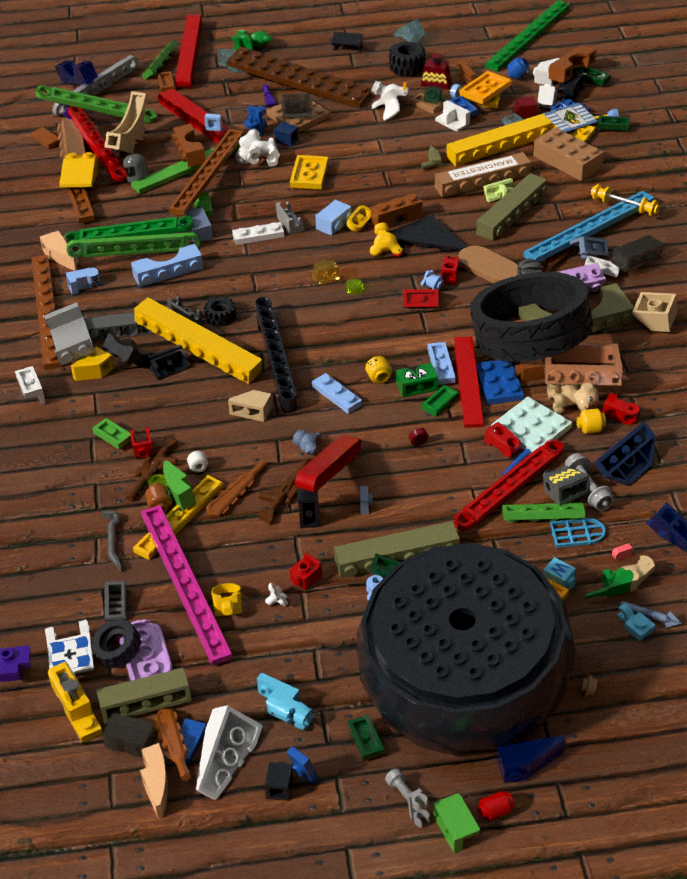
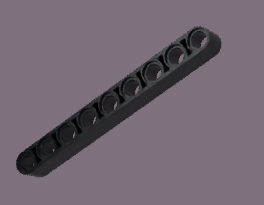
M259 297L255 301L256 315L279 404L283 412L292 413L297 409L296 389L272 302L268 297Z

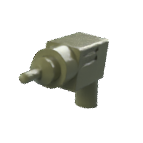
M430 145L428 151V162L421 163L422 170L430 167H442L439 150Z

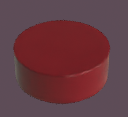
M424 428L414 429L408 436L411 444L414 446L424 444L429 437Z

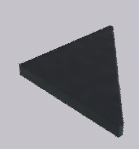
M433 215L389 231V233L396 236L397 243L401 245L410 243L415 244L416 247L428 248V246L438 247V250L452 251V249L461 251L463 248H467Z

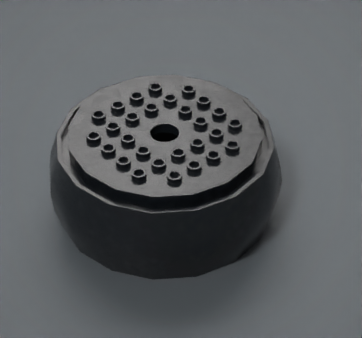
M473 543L433 547L398 563L372 590L356 637L360 680L384 721L392 729L420 748L458 757L501 752L534 735L564 698L576 654L567 607L541 570L508 550ZM458 614H468L476 620L473 627L467 630L453 628L450 621Z

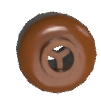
M155 483L145 492L148 509L160 505L163 508V512H166L173 504L171 492L166 485Z

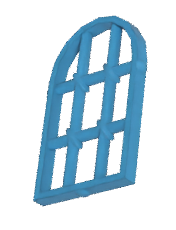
M593 518L550 522L556 548L592 545L599 543L605 537L604 525ZM586 522H591V523H594V524H597V525H588V526H587V523H586ZM583 523L582 526L570 527L569 524ZM566 524L567 526L565 528L554 529L553 525ZM601 528L603 532L589 534V529ZM585 529L586 533L572 535L571 531ZM568 531L569 535L556 537L555 532ZM594 536H601L598 539L591 540ZM587 537L588 541L574 542L573 540L575 538ZM570 539L571 542L558 543L557 540Z

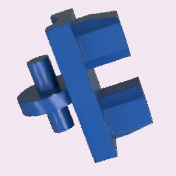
M250 105L248 107L249 117L244 122V126L249 131L256 129L259 132V136L264 134V128L267 127V121L262 117L266 114V108Z

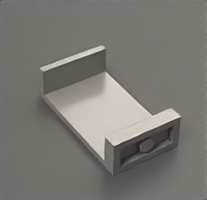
M77 302L44 315L51 331L56 348L55 353L61 366L95 352L86 322Z

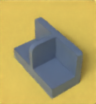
M582 236L569 241L570 245L579 246L582 259H586L587 255L602 258L609 256L607 239Z

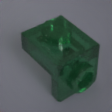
M426 86L424 102L437 104L439 100L443 101L444 94L441 88Z

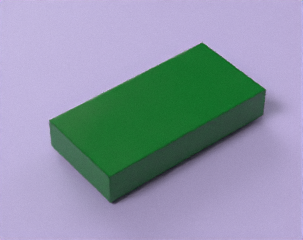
M443 385L421 404V409L437 417L459 398V392Z

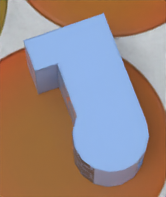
M86 268L66 273L68 287L72 295L78 294V290L87 287H97L100 284L99 272L96 268Z

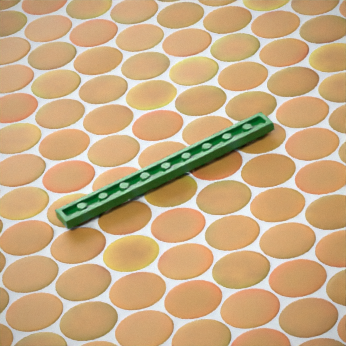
M557 0L485 63V68L496 72L501 70L568 11L570 4Z

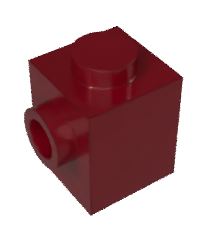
M534 96L516 98L513 111L514 114H517L518 119H528L537 116V103Z

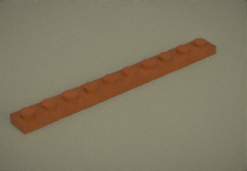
M234 129L227 131L169 207V214L185 216L237 147L240 138L244 136V131Z
M48 255L31 257L43 365L44 370L61 368L62 366L55 353L56 348L51 331L44 318V315L55 311Z

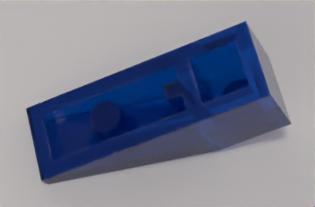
M666 502L652 515L646 524L660 537L687 552V520Z
M565 735L498 747L497 763L503 782L516 783L528 779L565 752Z

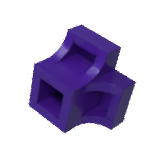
M30 645L1 648L0 681L23 680V670L31 668Z

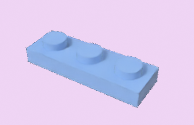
M446 343L427 344L430 361L438 376V385L455 383V375Z
M325 373L312 381L314 389L349 414L362 406V399Z

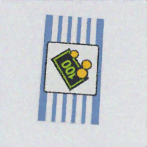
M580 103L544 113L563 132L598 122Z

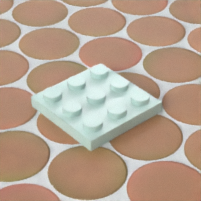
M526 397L491 424L492 426L496 422L501 423L521 441L522 449L528 448L531 450V453L544 445L547 440H557L572 428L570 420L530 397Z

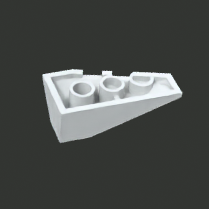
M228 705L213 709L205 730L196 790L213 800H217L231 781L233 773L237 768L241 767L244 763V758L255 748L263 725Z

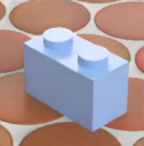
M334 200L315 216L316 229L332 236L347 224V220L351 215V206Z

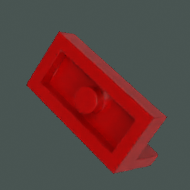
M403 289V307H439L438 289Z

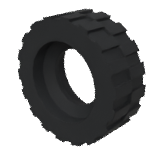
M116 618L107 621L99 627V630L94 634V638H92L91 649L93 654L106 667H122L137 656L136 654L139 652L142 643L141 635L128 620ZM119 635L125 636L124 643L118 649L111 652L108 651L107 647L115 637Z

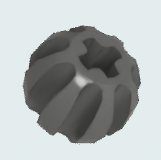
M531 258L521 261L517 268V275L542 272L540 263Z

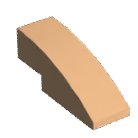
M159 743L142 749L146 768L140 770L143 785L158 819L163 818L167 803L168 780L163 754Z

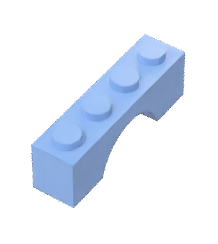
M193 244L179 248L178 254L168 261L158 262L144 258L131 262L133 277L139 287L203 269L202 254L196 245Z

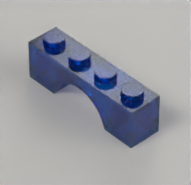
M65 60L54 66L63 83L89 85L94 82V79L98 78L90 60H84L77 65L74 64L73 60Z

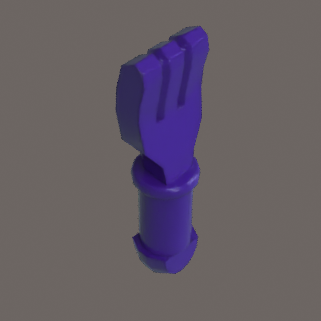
M264 84L262 90L264 91L266 106L275 105L269 86Z

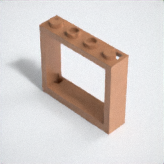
M580 343L564 353L543 359L545 365V384L582 385L583 383L590 382L593 385L621 386L622 363L618 344ZM551 362L614 363V366L551 364ZM549 376H555V380H549Z

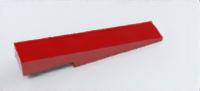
M472 336L454 337V353L464 428L483 427Z

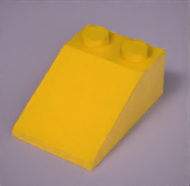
M91 152L83 153V155L68 153L63 159L60 188L92 187L99 174L97 154Z

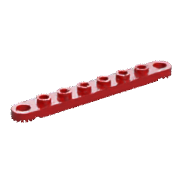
M69 106L68 115L71 116L72 121L92 151L97 154V158L107 173L116 182H124L127 176L126 171L111 149L104 147L105 140L85 111L79 107Z
M549 439L544 445L538 447L467 504L462 511L457 513L454 517L455 528L460 531L471 530L563 454V443L558 441V439ZM550 447H556V448H558V450L556 449V451H555V449H554V450L552 451V449L550 450ZM460 520H468V523L466 522V524H462V522L460 523Z

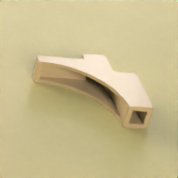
M131 91L129 104L121 123L116 129L106 134L105 148L123 153H134L135 141H143L145 126L143 122L148 94Z

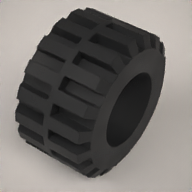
M405 41L390 47L389 68L393 73L413 76L424 70L425 48L422 45Z

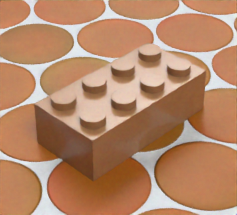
M556 127L534 140V157L580 181L594 174L603 166V151Z

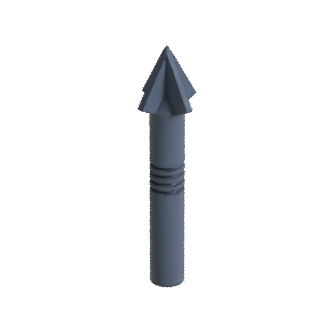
M621 601L620 606L626 603L631 607L633 613L637 614L640 612L645 617L664 622L666 627L682 624L671 611L668 614H664Z

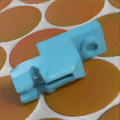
M261 672L257 678L258 692L268 698L266 701L267 712L285 721L287 724L295 721L294 727L302 731L307 730L314 714L312 713L313 709L300 701L299 689Z

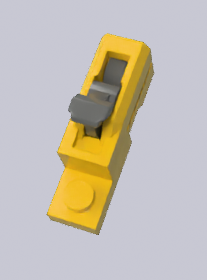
M63 662L50 668L48 676L51 687L60 699L64 711L81 742L84 743L103 734L102 728L92 712L90 701L69 664Z

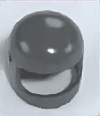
M131 154L124 159L123 166L129 168V173L126 176L128 182H133L149 175L146 160L141 154Z

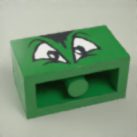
M432 363L396 370V385L402 398L438 391V376Z

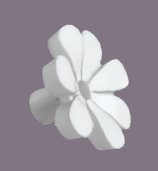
M271 582L268 585L270 596L265 599L266 603L269 606L275 602L283 606L288 605L286 600L288 597L286 594L281 593L282 588L279 585L275 586Z

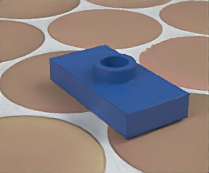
M291 747L287 754L293 764V771L300 777H304L311 784H314L318 780V776L310 759L295 747Z

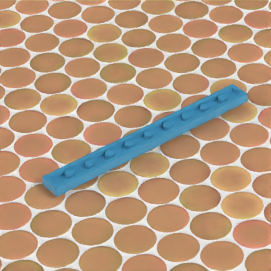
M641 191L627 199L641 203L644 197L648 198V202H653L655 197ZM622 201L525 250L524 257L541 262L572 246L569 241L582 236L589 237L638 212L639 206Z

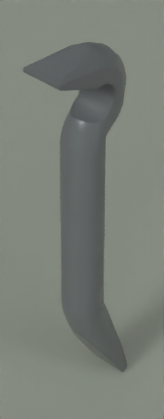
M101 511L102 518L111 520L108 523V556L117 569L122 572V567L116 554V526L119 525L121 517L117 512Z

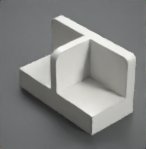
M447 100L443 103V114L437 116L435 121L458 132L470 125V111Z
M33 366L15 371L23 398L28 399L38 396L41 404H46L42 386Z

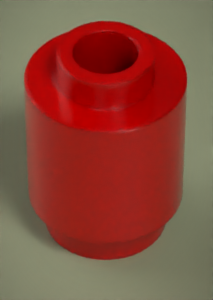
M500 791L482 798L477 806L481 818L486 819L488 822L510 814L511 810L515 808L513 798L507 791L504 793Z

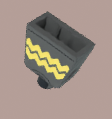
M563 466L553 471L547 469L543 473L544 491L558 505L590 493L588 474L568 466Z

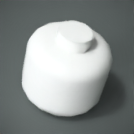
M246 147L239 148L235 155L238 163H249L247 160L249 149Z
M194 451L189 454L187 462L191 471L199 473L207 468L208 461L203 452Z

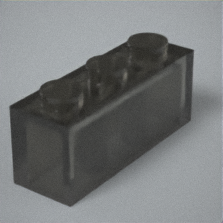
M647 235L614 248L611 263L625 272L631 271L661 259L664 244L651 235Z

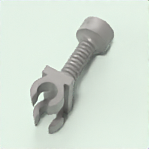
M400 769L391 770L386 775L385 780L392 789H398L408 801L410 818L414 819L415 825L422 827V822L419 818H425L430 823L429 812L424 810V804L428 807L427 796L422 794L421 789L412 792L405 784L406 776Z

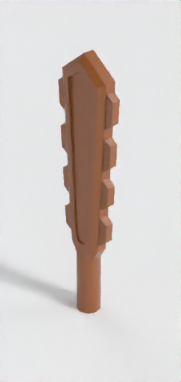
M262 460L250 472L238 476L234 483H230L227 486L226 490H222L217 494V498L211 499L206 506L208 518L225 515L229 511V507L235 505L238 501V497L243 496L246 493V489L254 485L255 477L268 463Z
M160 709L154 717V728L156 731H159L157 734L160 741H163L162 746L164 750L168 751L166 755L169 761H173L177 765L181 779L187 781L191 777L185 762L188 750L186 745L183 744L185 741L184 736L180 734L182 729L180 724L177 723L179 720L178 715L172 709Z

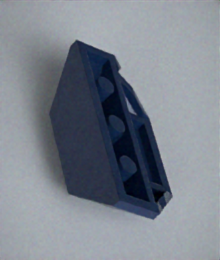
M643 421L600 455L594 464L607 479L628 486L653 464L656 435Z

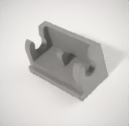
M288 201L286 202L287 207L285 209L282 208L280 202L276 203L277 218L289 235L305 231L303 220L295 216Z

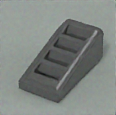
M126 581L105 582V621H111L116 618L126 620ZM121 592V594L110 595V593ZM110 599H121V601H110ZM122 605L119 608H110V606ZM110 612H122V614L110 615Z

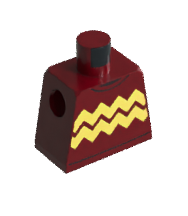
M435 53L432 55V59H428L424 66L421 87L448 90L452 83L449 62L441 60V55Z

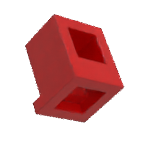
M305 553L303 555L304 558L290 568L289 571L291 582L295 586L307 590L322 577V564L319 560Z

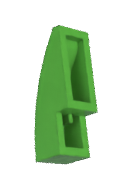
M164 461V477L175 503L182 510H185L196 503L188 477L169 461Z

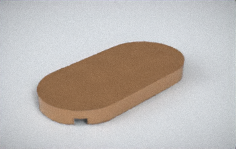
M469 246L463 248L458 254L460 258L459 264L462 268L491 283L517 276L518 265L515 262L485 247Z

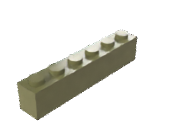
M532 173L527 175L476 221V235L494 241L546 194L548 189L547 179Z
M451 521L334 547V560L340 578L352 577L370 571L375 553L403 562L433 547L457 545L460 538Z

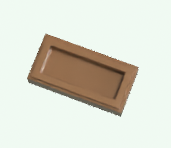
M422 93L411 99L412 105L432 114L443 108L442 102Z

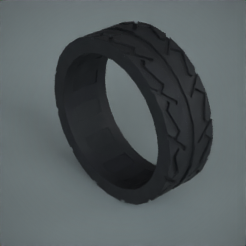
M560 272L526 273L500 280L480 291L473 298L474 300L470 305L477 347L483 354L503 361H533L564 353L583 342L589 336L593 327L586 284L578 277ZM536 303L542 310H559L552 315L539 319L520 322L504 321L512 316L519 315V307Z

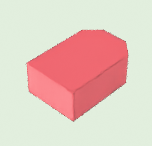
M629 543L616 547L612 551V556L617 561L631 557L633 548Z

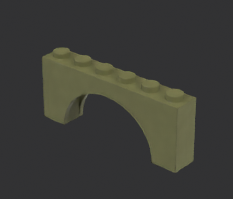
M617 283L600 287V304L591 310L593 327L590 333L634 322L632 314L634 306ZM535 303L519 307L518 320L529 321L552 314L542 310Z

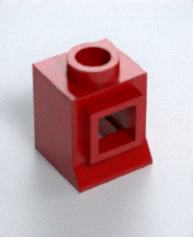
M149 427L145 428L147 439L135 441L134 430H130L134 457L146 458L153 454Z

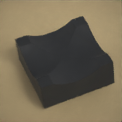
M108 333L103 347L109 350V354L116 357L120 356L122 362L129 365L132 363L138 367H142V365L149 367L148 356L155 354L148 350H141L132 339L119 340L117 336Z

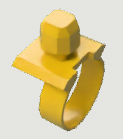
M225 583L212 589L215 616L242 613L241 588L239 585ZM233 592L232 596L221 597L219 595L221 593Z

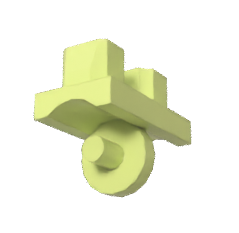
M509 178L485 185L484 194L486 195V201L491 202L503 198L513 189V179Z

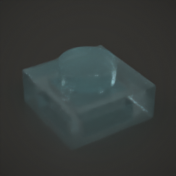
M513 113L502 118V123L509 125L524 119Z

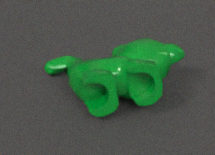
M238 30L231 40H234L235 46L233 50L236 51L239 47H246L250 50L253 48L259 49L269 41H272L273 38L264 31H256L249 35L246 30Z

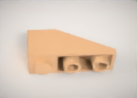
M59 231L40 236L42 250L45 255H48L50 260L71 270H78V258H71L67 254V240L65 236H62Z

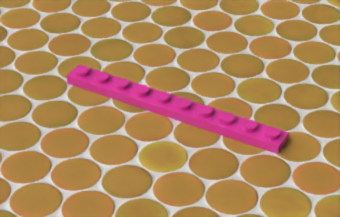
M161 506L142 510L141 515L211 665L214 666L232 660V653Z

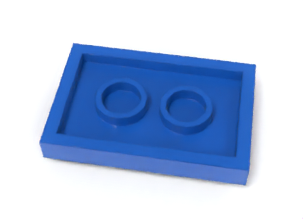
M495 360L476 363L477 378L487 405L524 399L522 388L511 361Z

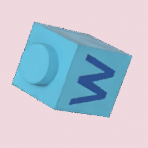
M554 557L543 569L544 576L567 589L574 587L577 580L575 578L576 568Z

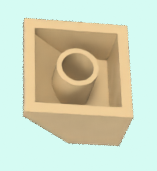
M641 292L632 314L651 331L670 332L678 312L676 294Z

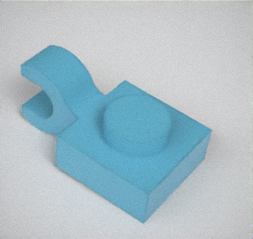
M626 603L619 607L621 612L617 616L625 622L624 629L639 641L655 630V624L639 612L635 615L631 607Z

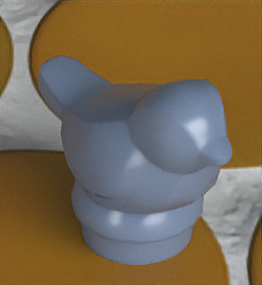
M299 429L295 433L292 442L306 454L314 456L317 452L316 441L321 438V434L307 433L305 430Z

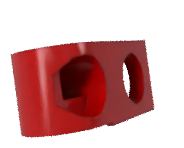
M445 256L441 267L443 284L456 285L459 257Z
M610 393L603 404L602 413L605 414V418L626 425L636 424L640 411L639 406L635 403H626L617 399L618 395Z
M496 422L486 429L484 443L489 446H495L505 457H511L521 450V441L501 423Z

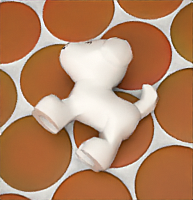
M256 129L250 130L245 136L240 138V147L249 149V154L247 155L249 163L256 164L259 161V156H265L269 166L277 165L280 153L274 138L261 141L259 132Z

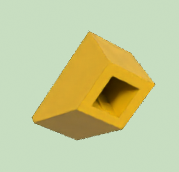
M95 347L94 353L80 358L71 365L73 379L80 381L104 377L114 369L112 355Z

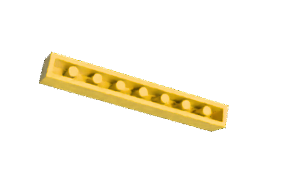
M540 114L448 143L447 158L455 166L466 164L534 142L535 139L556 126L544 114Z
M149 297L134 308L136 323L176 345H182L183 349L233 375L237 379L250 384L262 372L261 358Z

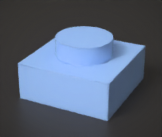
M205 114L206 130L221 131V115Z

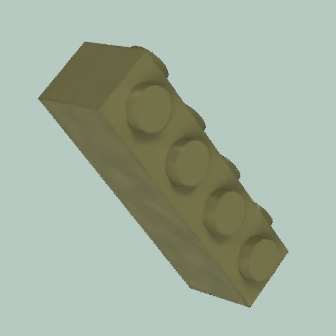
M184 668L97 689L104 724L192 701Z

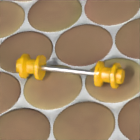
M601 184L593 186L591 190L593 200L602 198L604 203H607L609 198L638 205L639 213L643 214L646 211L649 212L651 217L658 214L660 209L657 200L648 202V198L644 197L641 203L612 195L611 187L607 186L603 189Z

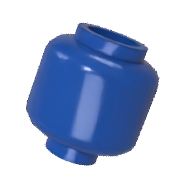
M523 57L515 58L508 64V75L512 79L520 80L529 72L530 65L528 61Z

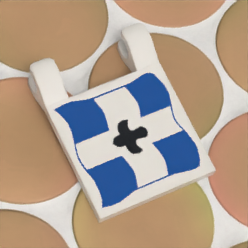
M87 620L79 621L81 635L57 640L54 627L45 629L49 669L67 662L74 674L94 670L90 627Z

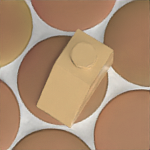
M252 390L229 398L230 415L265 422L272 409L271 394Z

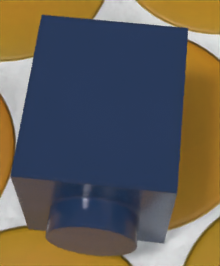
M281 122L274 129L275 143L292 147L299 140L298 126Z

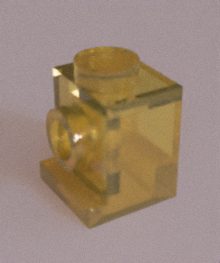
M333 258L313 263L314 271H312V277L319 285L334 280L336 282L339 281V267Z

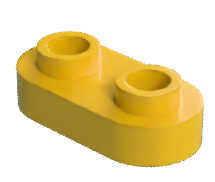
M363 205L358 206L347 220L348 228L352 231H360L370 220L371 210Z

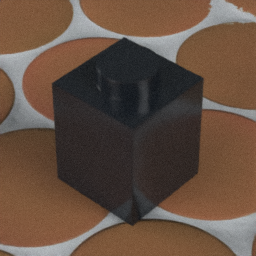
M269 762L264 785L266 799L289 801L293 782L292 764Z

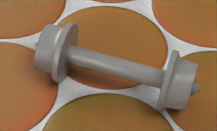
M575 453L566 459L565 466L588 474L587 471L590 468L591 462L587 457H583L580 453ZM589 476L591 494L588 497L589 505L595 507L598 511L607 510L614 503L612 489L609 486L598 487Z

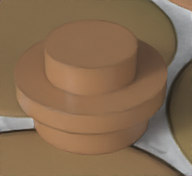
M587 674L586 678L583 677L581 679L579 689L582 691L583 696H593L597 688V678Z

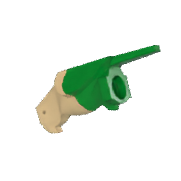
M643 555L640 556L637 564L623 566L615 571L610 569L603 570L602 581L605 588L587 593L585 598L605 595L609 597L635 591L654 571L655 564L653 560Z

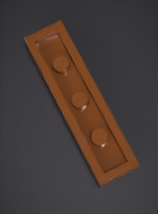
M66 187L79 224L95 221V215L84 187Z

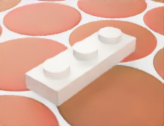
M281 222L239 228L232 230L235 245L282 238L284 237V230Z

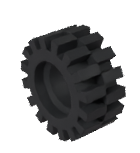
M218 296L219 298L217 299L213 297V300L209 299L208 302H205L204 313L208 324L210 323L212 326L216 324V327L222 324L223 327L226 323L230 325V321H235L236 306L231 298L227 299L226 296L224 298Z

